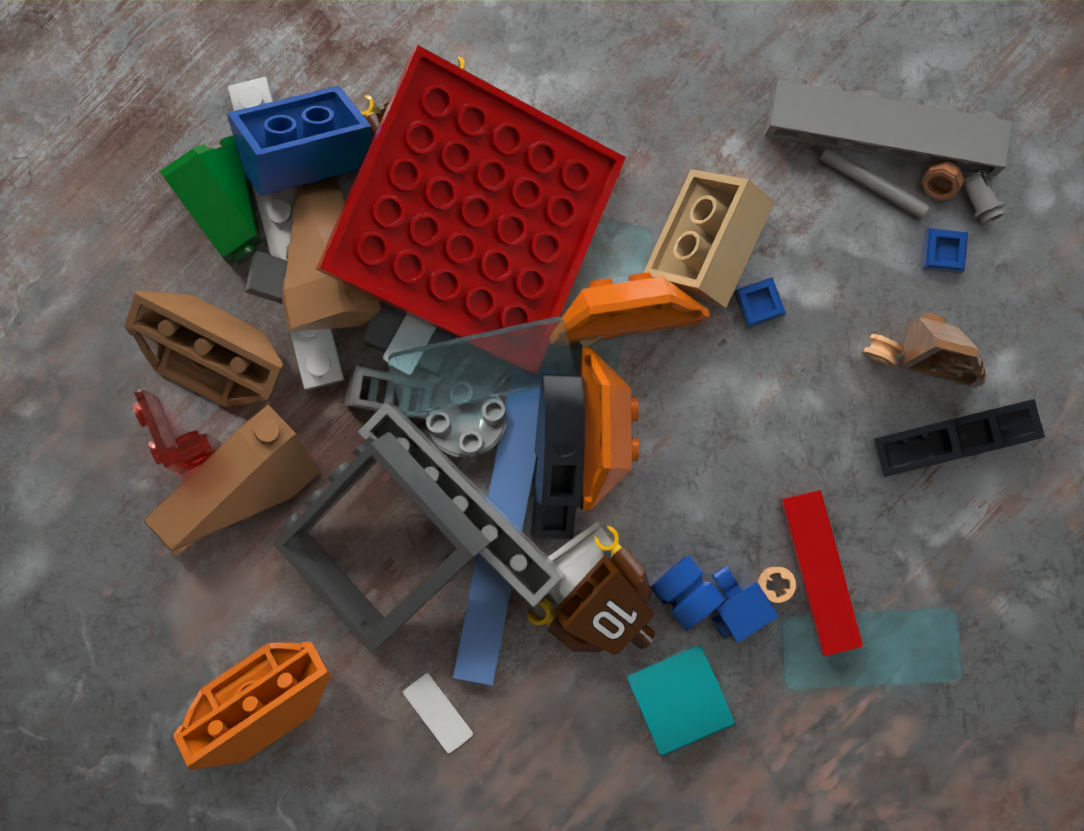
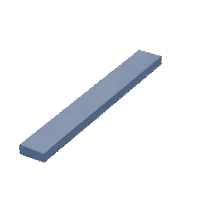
M513 365L505 406L507 425L502 438L498 442L488 498L522 532L537 459L534 450L541 375L553 374V368L539 366L536 373H529ZM480 553L476 556L453 678L493 686L512 585Z

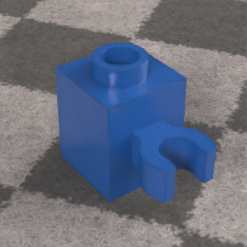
M727 566L711 574L726 598L714 610L717 616L711 619L724 640L730 636L733 642L739 643L779 617L758 582H751L740 588Z

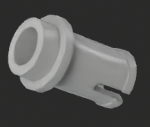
M985 171L977 172L964 179L962 186L965 187L976 210L974 214L975 219H980L982 224H987L1005 214L1002 209L1005 204L1003 201H998Z

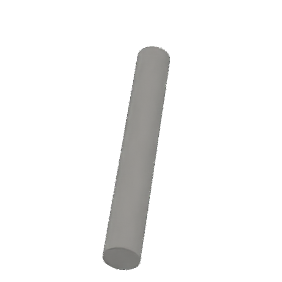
M828 146L819 159L919 219H922L929 209V205Z

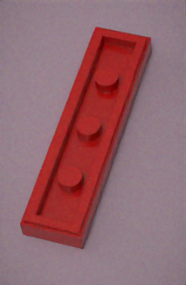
M821 490L780 500L822 657L864 647Z

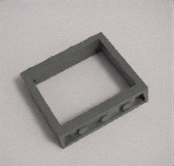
M390 432L376 440L369 436L363 444L356 447L353 453L357 458L350 465L347 461L330 474L328 479L332 484L326 490L320 487L305 500L304 504L308 509L302 515L296 512L283 523V528L286 531L273 544L371 653L396 633L490 543ZM377 462L457 548L385 618L308 534Z

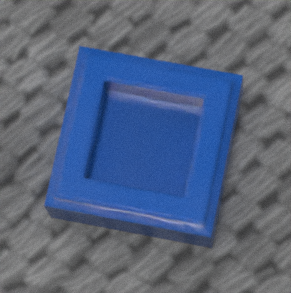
M928 228L925 235L922 269L963 273L966 263L968 232Z
M773 277L734 291L747 329L786 315Z

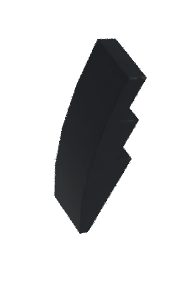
M1035 399L878 437L874 441L883 476L888 477L1045 438Z

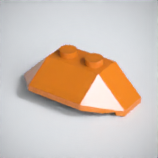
M650 272L628 276V282L613 284L610 278L594 280L588 283L589 288L582 289L549 334V348L580 343L578 339L586 341L603 335L606 336L601 338V340L705 324L710 319V314L707 308L664 277L652 278Z
M582 347L579 351L580 375L583 377L585 447L581 510H592L632 469V461H638L639 459L638 437H632L631 421H638L639 406L638 397H631V387L590 347Z
M291 642L267 643L202 687L189 707L182 726H178L173 735L187 767L190 770L246 762L312 717L331 676L315 645L312 642H302V644Z

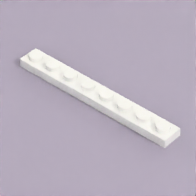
M267 77L228 86L234 111L274 102ZM253 186L270 255L288 261L286 259V252L291 239V215L295 187L284 189L278 193L260 196ZM332 329L290 331L306 391L345 381Z

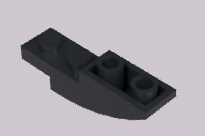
M541 375L534 450L538 459L531 523V535L533 538L573 539L576 506H581L584 471L585 408L583 377L581 375Z

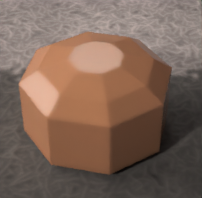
M942 160L930 164L921 182L927 195L938 201L954 199L961 189L964 178L959 166L948 160Z

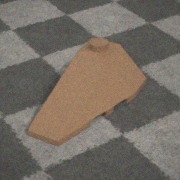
M336 176L321 179L316 183L295 186L291 215L290 244L287 246L286 259L288 261L282 286V301L288 331L364 327L381 310L378 299L316 270L346 202Z
M923 313L922 317L917 316L909 322L903 345L904 350L901 353L898 368L972 387L985 383L987 374L980 351L957 326L946 324L945 317L931 313Z
M267 404L239 428L144 520V523L171 551H175L212 535L240 520L244 521L256 516L261 511L292 500L317 478L321 471L297 434Z

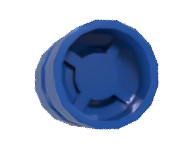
M690 554L678 561L650 585L651 591L662 604L671 603L673 606L671 615L684 631H688L697 625L726 599L712 581L703 582L701 578L704 571Z

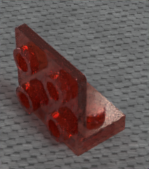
M144 389L134 392L138 403L133 404V409L141 426L145 427L148 425L153 441L148 442V445L158 465L163 463L165 468L182 474L201 466L222 446L220 440L206 433L200 435L198 430L175 438L159 398Z

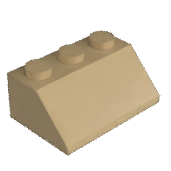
M691 169L643 273L650 272L652 278L664 277L694 300L726 308L775 201L749 179Z

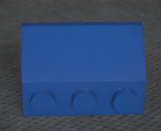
M339 85L227 113L245 174L260 196L278 193L284 189L306 183H316L321 179L340 174L353 173L361 168L372 143L371 125Z

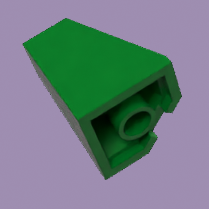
M231 135L220 140L219 144L221 147L216 149L207 148L205 144L194 147L159 171L210 242L229 265L235 261L237 264L248 260L256 253L257 249L255 247L262 243L250 180L245 174L234 137Z

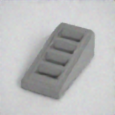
M353 366L350 369L344 406L377 412L386 402L392 404L395 385L398 383L402 384L399 405L396 407L406 417L426 420L434 381ZM363 377L370 378L366 400L359 399ZM379 381H386L382 403H377L376 397ZM411 386L418 387L414 410L408 409Z

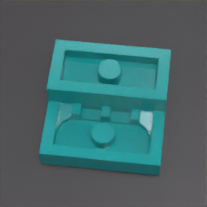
M701 644L626 676L661 758L735 726L732 714Z

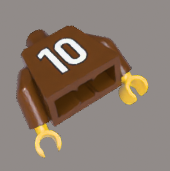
M611 526L606 527L614 534L615 540L612 545H603L595 535L596 545L602 550H609L613 555L611 559L604 555L555 609L548 599L543 598L538 605L545 609V617H539L531 610L527 613L528 620L532 624H546L549 627L548 632L574 652L599 653L605 650L615 655L619 654L629 642L639 649H644L651 644L655 637L654 629L647 625L654 612L647 604L652 594L646 571L626 546L621 547L618 543L619 534Z

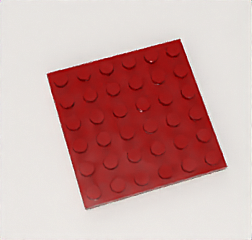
M417 45L410 54L316 270L529 373H536L549 344V334L559 320L626 157Z

